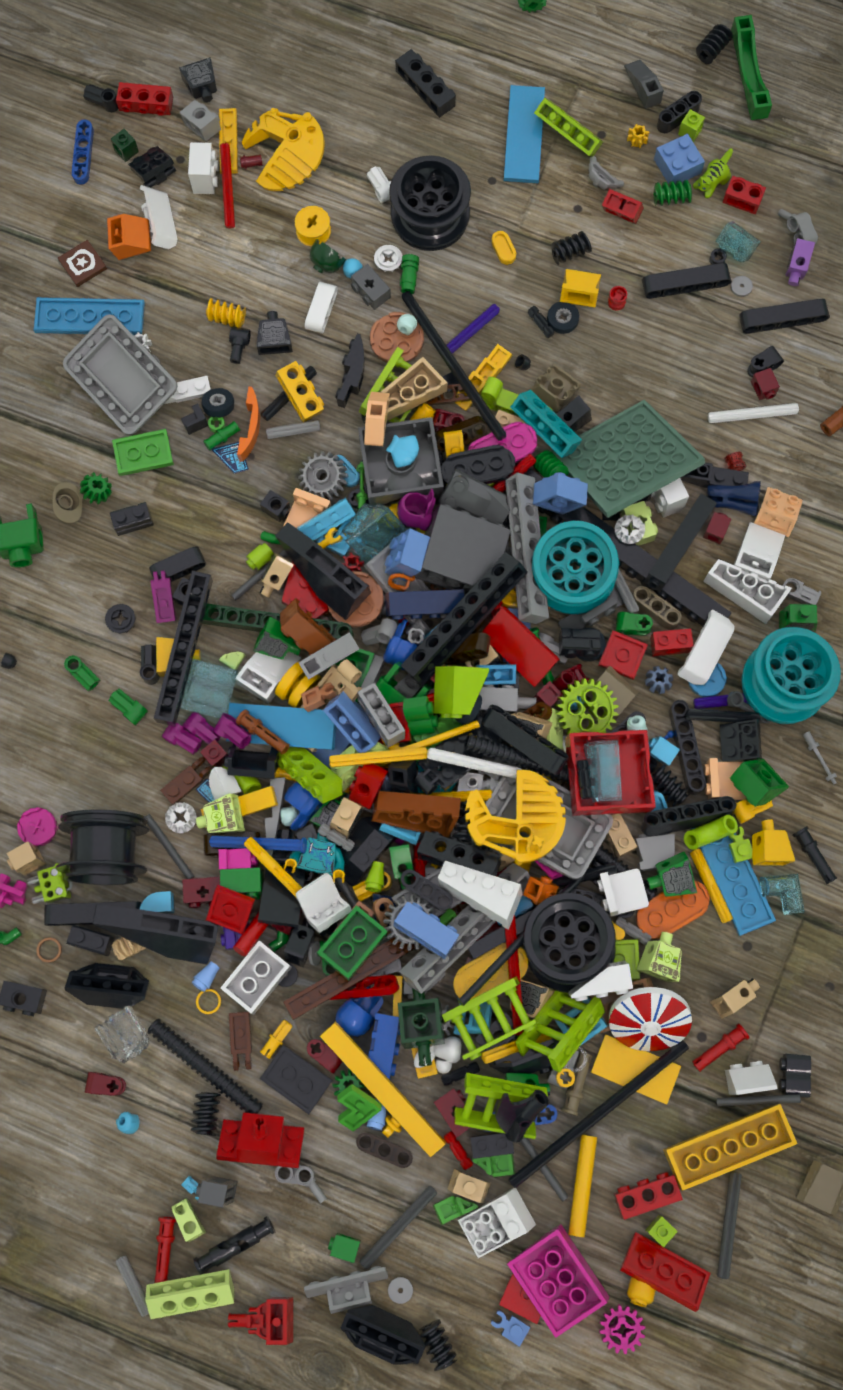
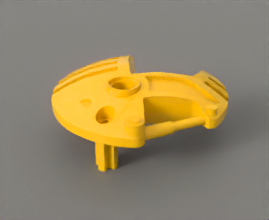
M271 108L270 111L259 117V124L257 120L252 123V131L248 128L242 140V145L245 149H248L269 137L280 142L281 144L264 167L256 182L262 188L269 191H283L282 188L293 189L295 184L301 185L304 183L303 179H309L312 176L311 172H315L321 163L325 147L323 131L309 112L298 115L280 112L277 108ZM281 117L290 118L296 122L292 124Z
M516 770V820L492 816L478 790L471 791L465 811L469 810L465 814L466 822L470 821L467 829L471 838L478 846H488L513 858L517 865L544 857L559 842L566 823V818L562 817L566 813L565 807H561L563 800L556 795L558 794L557 789L554 786H549L547 784L549 781L536 772ZM520 832L527 833L529 837H522ZM494 843L513 845L514 851Z

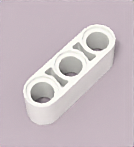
M324 282L318 283L305 320V329L323 334L336 299L337 286Z

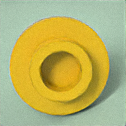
M387 1115L385 1118L387 1123L383 1127L382 1133L389 1138L394 1131L400 1133L402 1127L393 1116Z

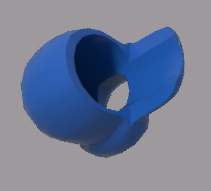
M407 619L398 624L394 636H392L383 657L384 662L387 664L403 663L419 646L416 643H411L409 640L401 638L408 622Z
M297 781L288 788L284 795V799L300 811L291 824L290 829L294 832L302 829L323 805Z
M381 996L350 998L338 1009L335 1021L349 1036H362L373 1025L375 1013L381 1008L383 998Z

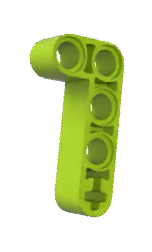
M488 377L481 392V397L489 409L496 412L501 410L519 417L510 408L518 394L503 389L501 380L495 377Z

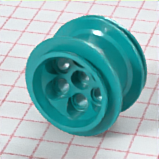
M567 521L552 527L540 538L532 556L533 576L539 589L547 596L548 606L565 614H583L604 603L613 591L619 571V557L611 538L599 527L584 521ZM573 545H577L581 550L578 553H574L570 548ZM555 554H561L563 555L564 559L562 561H556L553 558V556ZM593 555L597 558V561L590 563L587 561V557ZM577 562V566H580V568L573 570V566H570V564ZM559 572L563 575V578L555 580L552 575ZM593 574L596 580L590 582L586 579V576ZM574 582L579 585V588L571 590L568 585Z
M800 627L781 628L767 635L747 659L742 673V690L748 704L763 718L779 724L798 723L813 716L822 705L833 697L840 683V663L831 645L817 633ZM785 655L790 656L791 660H788ZM770 664H773L776 669L771 668ZM803 664L806 665L809 668V670L805 669L803 667ZM805 683H808L811 688H807Z

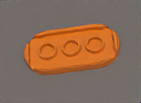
M694 880L697 890L695 894L666 897L661 892L650 900L647 908L637 911V927L643 933L649 934L651 939H660L661 932L672 934L707 911L710 901L708 890L702 883Z

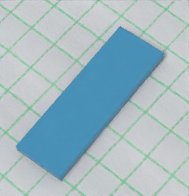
M510 85L504 181L539 183L543 120L534 112L545 97V87Z
M37 297L34 332L88 334L104 316L110 314L115 316L133 335H136L137 332L142 334L145 302L144 300Z
M229 703V715L237 719L243 710H248L250 715L260 719L263 726L290 744V747L335 749L336 725L321 709L307 712L304 708ZM256 734L251 736L252 740L250 743L269 745Z
M727 836L699 849H701L733 917L732 922L738 936H741L775 922L776 919L749 860L734 863L729 844L734 842Z

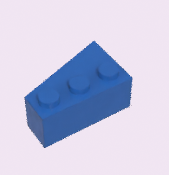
M375 1013V1024L368 1057L390 1080L391 1076H395L397 1065L393 1064L394 1055L398 1056L400 1044L397 1043V1037L400 1035L399 1017Z

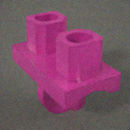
M1 873L0 908H3L5 904L11 906L13 901L23 905L26 901L27 884L17 880L14 887L9 886L10 877Z

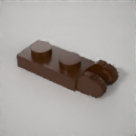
M204 757L199 758L191 766H188L160 790L172 805L178 803L211 773L212 766L206 767L199 775L195 772L206 761Z
M229 1013L234 1071H239L240 1062L238 1054L245 1053V1067L247 1070L252 1069L250 1013Z

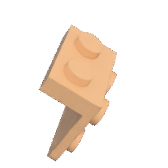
M709 758L706 764H704V775L707 776L705 794L708 795V800L723 796L732 797L735 801L747 798L741 791L735 788L734 783L730 779L732 774L743 763L742 761L718 762L717 758Z

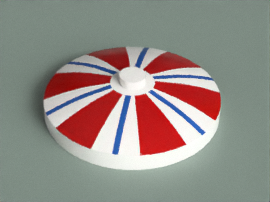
M644 987L629 991L613 1003L609 1012V1027L613 1036L623 1045L640 1051H659L675 1046L688 1035L692 1026L691 1010L688 1003L677 993L664 988Z

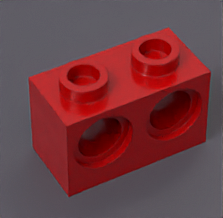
M732 176L723 203L756 215L766 187L758 183L749 182L742 177Z
M609 189L602 203L605 212L637 224L644 209L642 202Z

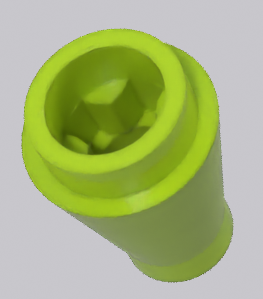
M377 861L372 863L364 883L366 890L379 893L384 888V863Z

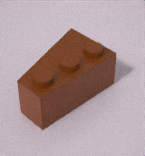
M295 598L280 612L281 631L287 637L291 636L295 640L296 645L302 650H307L310 656L336 641V639L322 624L318 625L311 618L313 615L309 611L305 613L299 607L300 601Z

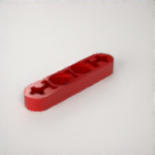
M394 975L370 976L353 985L356 986L354 989H346L329 1000L392 995L399 990V983ZM375 984L372 988L366 989L368 986Z

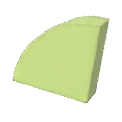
M239 651L224 654L219 661L236 671L246 655Z

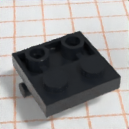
M158 146L150 148L145 154L134 158L128 164L130 169L145 182L143 185L150 188L156 184H161L167 180L168 176L176 172L172 158Z
M759 720L720 724L722 762L762 759Z

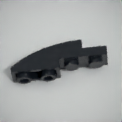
M358 333L355 339L351 340L349 345L350 351L348 355L345 354L342 361L345 371L342 379L343 385L342 388H338L335 396L338 406L342 408L346 407L351 393L359 394L364 378V348L361 334Z
M705 462L704 465L680 477V479L707 488L709 485L738 486L748 484L749 472L713 467L712 463Z

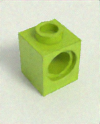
M690 109L681 122L678 135L684 136L688 134L694 142L703 128L705 117Z
M658 1215L645 1229L662 1247H665L678 1232L661 1215Z

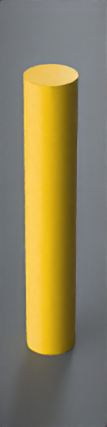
M581 1135L568 1232V1235L585 1237L597 1137Z

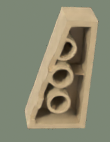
M424 357L419 359L380 392L390 393L387 421L447 392L448 383Z

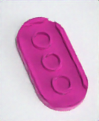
M514 422L502 427L506 432L505 439L498 441L495 435L490 433L472 442L468 450L500 445L513 453L515 463H517L528 454H533L537 447V435L530 425Z

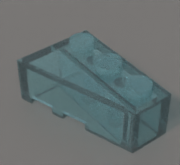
M618 740L593 741L583 744L585 758L589 765L587 770L590 773L592 801H622Z

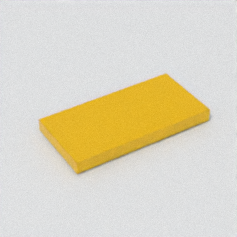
M605 1034L590 1073L624 1087L660 1057L647 1051L629 1048L620 1043L616 1038ZM672 1062L636 1092L667 1105L681 1066Z

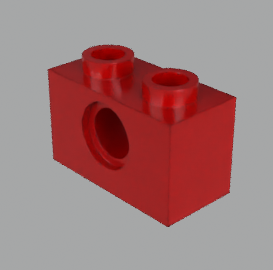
M691 628L653 632L650 637L652 656L690 653L694 646Z
M375 764L359 766L354 775L357 779L353 780L349 788L352 791L349 799L370 810L378 792L381 790L388 771Z

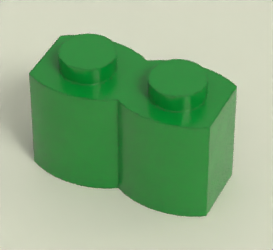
M427 696L404 699L403 712L411 735L435 733V729L438 727V717L433 714V702L429 701Z

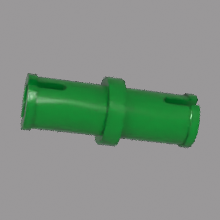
M233 421L223 429L216 430L214 435L203 442L210 451L220 443L227 442V439L239 432L240 428Z

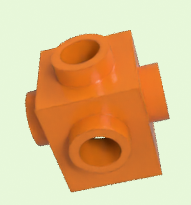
M542 875L541 878L530 876L523 895L530 898L532 903L539 905L545 899L556 895L559 886L552 883L553 879Z

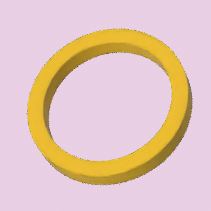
M206 989L205 992L201 991L198 994L196 1006L204 1014H213L221 1006V997L217 991ZM205 992H213L218 997V1005L213 1011H204L199 1006V998Z

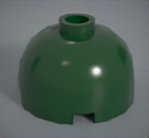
M316 239L309 254L310 260L315 264L313 268L321 274L323 271L327 273L338 271L346 259L344 257L339 259L338 252L323 242L319 244L320 241Z

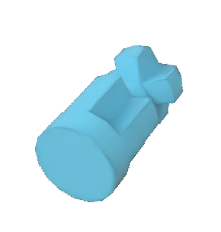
M188 1176L181 1186L192 1194L196 1193L198 1183L191 1176Z

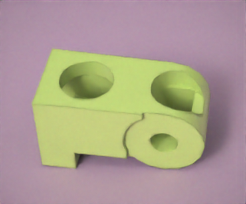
M187 1198L172 1206L173 1214L186 1242H191L206 1233Z

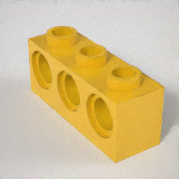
M294 361L279 369L275 376L301 421L306 422L323 412L324 403L319 396H316L313 383L306 379L303 366L301 364L298 365L297 361ZM294 372L296 374V378H289L287 373ZM303 388L306 394L300 395L296 389ZM306 404L314 405L315 410L309 411L306 408Z

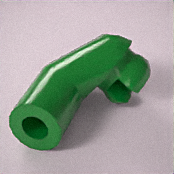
M266 531L261 533V540L281 545L274 534Z

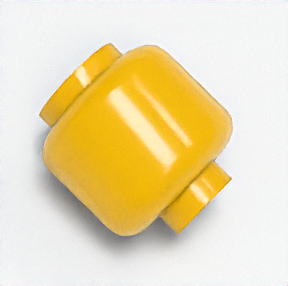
M631 1277L627 1296L631 1299L630 1302L640 1307H647V1305L652 1304L656 1290L646 1283Z

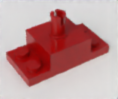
M243 1112L242 1121L223 1120L216 1159L299 1168L305 1129L304 1127L285 1126L283 1116Z

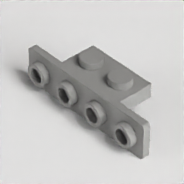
M375 1266L370 1268L369 1271H355L350 1273L349 1276H334L328 1281L311 1282L308 1286H304V1292L307 1298L327 1294L329 1309L332 1314L372 1304L368 1283L387 1279L388 1273L386 1267Z

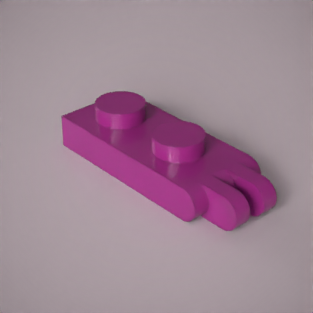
M165 570L161 571V579H159L157 571L153 572L154 579L151 580L156 623L176 621L170 577L166 578Z

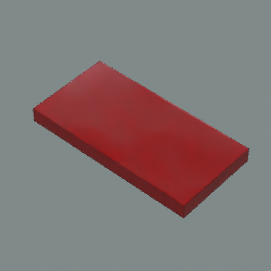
M505 606L498 611L482 631V633L490 635V645L510 664H516V670L533 687H536L560 660Z
M637 1232L633 1234L620 1271L638 1281L646 1283L654 1290L694 1312L699 1310L711 1274Z

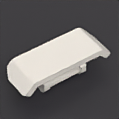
M141 185L140 190L144 191L146 203L141 208L145 218L149 220L151 243L166 249L176 246L177 234L168 194Z
M711 610L708 613V619L701 629L699 637L687 656L684 665L678 670V676L694 685H704L708 681L734 632V625L731 621L715 610Z

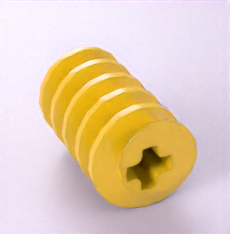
M210 298L207 304L206 316L210 322L215 320L216 323L222 322L223 325L229 324L230 327L235 325L241 328L245 321L246 307L241 311L239 304L234 309L233 303L227 307V302L224 301L221 306L220 300L217 299L216 303L213 304V298Z

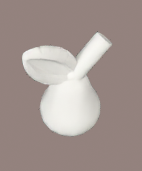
M450 1036L445 1038V1044L431 1046V1062L436 1056L449 1063H457L461 1059V1040L456 1036ZM417 1052L414 1058V1066L416 1068L425 1067L419 1066V1056Z

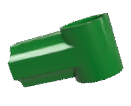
M72 655L66 658L64 662L66 670L88 692L93 690L101 681L79 657ZM73 662H79L78 668L70 669V665Z
M121 689L114 691L108 700L135 726L148 713L145 707L138 701L132 700Z

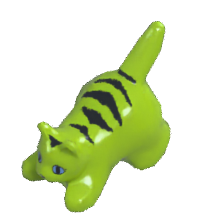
M732 148L721 159L712 160L708 164L706 172L694 182L693 188L704 191L705 198L712 196L719 183L725 185L730 180L731 172L727 162L732 156Z

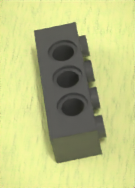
M216 1176L202 1180V1183L198 1184L196 1190V1197H199L198 1203L222 1208L233 1203L238 1181Z

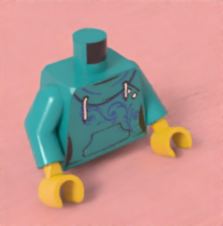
M319 833L317 839L308 838L305 854L301 853V851H292L289 859L285 861L283 868L285 870L287 866H291L293 868L291 873H294L296 868L319 874L329 873L333 877L334 883L338 877L342 879V883L345 881V861L341 850L336 847L335 843L328 842L327 836Z

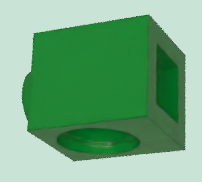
M337 1233L335 1238L331 1237L328 1250H331L330 1256L354 1263L361 1240Z

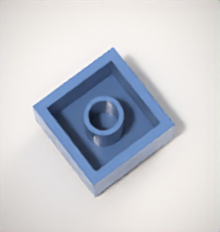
M688 134L657 147L654 157L655 163L668 184L670 181L676 184L679 180L682 183L684 180H689L702 174L705 163Z
M555 473L548 478H543L541 481L534 483L533 505L563 515L586 506L588 484L580 481L578 478L568 477L564 473Z
M409 528L396 538H393L390 543V555H388L385 561V573L389 575L401 573L412 577L421 572L430 537Z

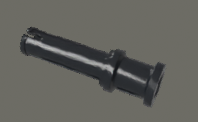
M806 826L792 834V836L797 838L802 846V852H807L826 884H829L837 879V876H835L819 851L817 840L812 838L808 831L809 828Z

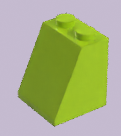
M435 667L434 714H441V718H462V715H470L489 673V668Z

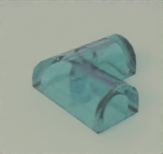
M799 874L759 877L762 897L781 896L784 915L805 913Z

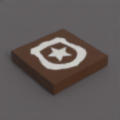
M88 240L57 258L77 287L107 270L106 265Z

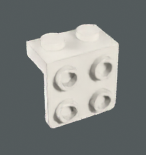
M632 869L613 875H608V872L600 874L601 880H597L600 892L604 891L606 899L602 901L605 911H609L610 916L649 906L639 869Z
M329 873L323 874L296 892V898L308 923L319 933L328 929L332 924L343 919L352 911L350 905L340 897Z

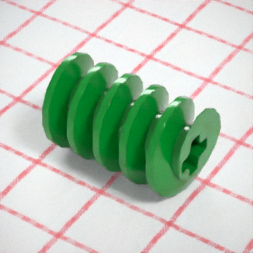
M680 180L676 184L670 181L669 185L667 182H663L662 185L659 182L655 183L653 190L654 204L656 206L657 201H659L661 206H663L664 200H666L667 204L670 205L671 199L674 200L675 204H677L678 199L684 204L685 198L691 203L692 188L688 180H684L683 184Z
M545 450L534 457L536 463L533 467L544 478H548L555 473H564L568 476L567 466L552 451Z

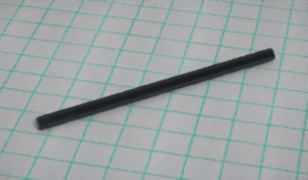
M406 291L403 293V301L498 441L505 439L506 432L411 292Z
M682 1040L510 1177V1184L514 1188L521 1185L689 1049L688 1045Z

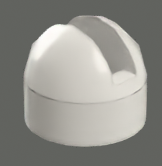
M437 1058L436 1068L440 1073L445 1074L451 1070L452 1063Z

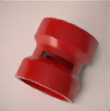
M615 286L610 290L608 306L612 310L618 311L625 307L628 295L627 290L622 286Z

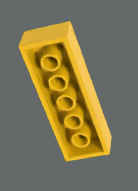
M774 1104L667 1147L663 1151L671 1171L675 1175L678 1187L683 1191L797 1144V1141L781 1104Z

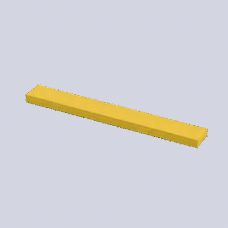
M336 1021L320 1035L324 1042L430 1157L446 1144V1141Z

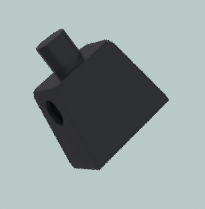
M577 396L557 414L574 432L592 420L591 409L580 396Z

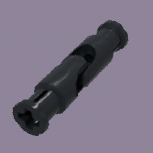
M267 1216L264 1217L262 1222L255 1226L250 1225L228 1240L212 1247L205 1255L199 1258L195 1257L193 1261L199 1274H205V1271L213 1266H219L230 1260L233 1256L259 1243L260 1239L268 1234L276 1233L270 1219ZM244 1240V1243L240 1245L238 1241Z

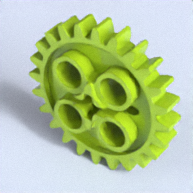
M582 679L581 684L578 680L574 681L575 686L568 684L569 691L562 690L565 696L558 697L562 702L561 704H556V707L561 708L556 714L561 715V718L557 721L564 722L561 729L568 728L567 735L579 732L606 733L605 729L612 730L610 723H616L613 716H617L618 713L614 712V709L618 708L619 705H613L617 698L610 697L613 691H606L608 685L601 687V681H597L594 684V679H589L588 683L586 679ZM588 691L593 694V698L589 702L586 700V693ZM577 696L580 697L582 703L578 701ZM572 703H576L578 706L575 713H572L570 710ZM585 706L590 707V708L588 709V712H589L590 714L584 713V712L586 711ZM599 707H602L604 710V713L601 717L597 715V709ZM592 716L597 720V724L594 723ZM586 718L589 721V725L584 729L581 723Z

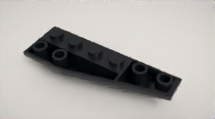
M287 522L275 535L317 597L345 621L371 594L370 588L365 582Z
M96 904L92 923L167 958L206 965L215 946L219 926L210 921L104 904Z

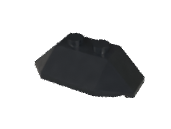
M361 817L356 823L348 838L355 843L351 851H346L342 846H336L341 850L345 861V881L352 887L362 880L371 869L372 863L378 861L397 838L379 830L382 823L372 821V817Z
M93 963L77 971H70L65 991L86 1005L128 1009L145 999L149 980L135 967Z
M550 1039L540 1044L553 1049L559 1041ZM529 1049L525 1056L517 1052L488 1063L489 1067L505 1075L506 1073L531 1074L537 1071L543 1074L551 1071V1063L548 1056Z
M374 1305L349 1309L340 1328L346 1333L356 1348L393 1365L418 1364L426 1347L411 1322Z

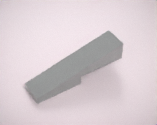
M285 777L270 779V786L274 787L278 806L272 807V817L265 818L266 838H277L281 821L280 810L283 808L287 785ZM267 850V852L273 857L274 851L276 850Z

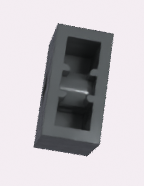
M369 264L351 276L352 289L356 293H360L367 306L370 305L374 310L391 298V289Z

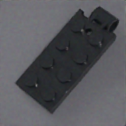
M478 713L473 721H478L479 728L444 740L435 749L484 759L486 756H482V753L476 754V751L465 750L464 743L468 734L479 735V738L484 737L485 740L490 739L491 742L496 741L497 744L503 743L504 740L481 723L483 717ZM428 758L418 761V765L425 771L417 775L414 783L426 795H431L439 785L444 791L448 790L468 773L471 768Z

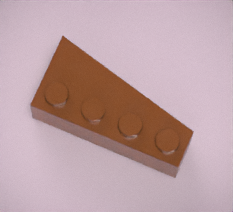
M379 791L374 802L372 821L421 833L436 831L442 834L443 837L449 838L459 818L461 798Z

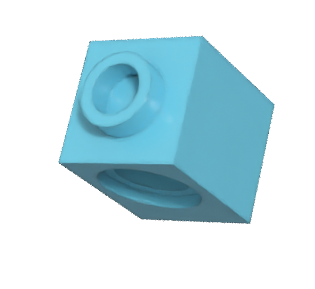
M661 736L652 738L649 741L650 755L666 766L671 764L680 750Z

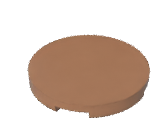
M389 313V315L377 320L371 328V348L374 354L386 363H388L397 347L404 350L401 357L406 362L413 360L422 350L424 332L418 322L415 330L410 335L401 333L397 328L399 317L406 313Z
M353 571L357 577L369 586L371 594L346 621L329 606L328 608L337 622L347 623L351 627L357 628L370 624L380 615L384 606V593L372 576L365 572Z

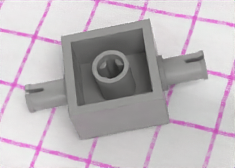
M483 685L479 693L482 696V705L479 711L482 717H484L489 706L492 704L499 706L509 714L517 713L518 708L528 709L536 704V697H519L518 689L510 685H504L502 688H496L494 685Z

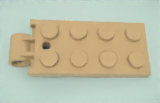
M346 659L339 666L332 665L317 686L322 689L326 683L331 682L335 687L333 691L336 693V696L344 691L351 701L354 702L357 698V692L362 690L361 687L355 686L354 683L361 677L362 672ZM325 699V705L316 709L323 710L332 699ZM308 748L311 752L317 751L315 748Z

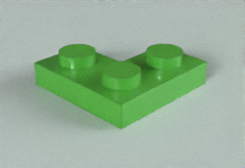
M353 1084L338 1094V1102L348 1108L338 1116V1122L351 1131H355L382 1110L381 1103Z

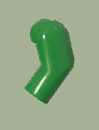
M17 927L8 933L0 931V944H10L22 935L21 931Z
M278 931L277 938L268 944L272 951L275 952L287 944L289 935Z

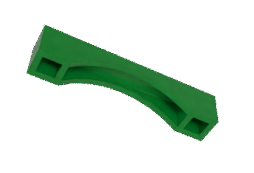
M752 15L734 17L731 31L750 119H765L769 116L772 102L769 90L763 83L759 70Z

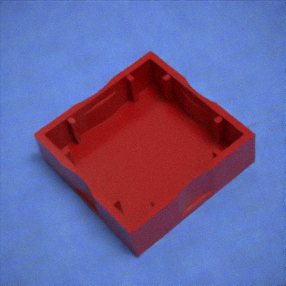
M647 730L568 734L565 738L566 753L569 756L567 766L572 816L646 813L656 807L653 779L649 769L650 751ZM579 760L588 761L589 769L587 770L590 773V789L592 790V798L582 799L580 795V790L582 789L579 787V770L577 769V761Z

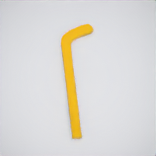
M476 720L404 747L394 744L388 749L424 748L466 733L472 729L474 730L480 726Z

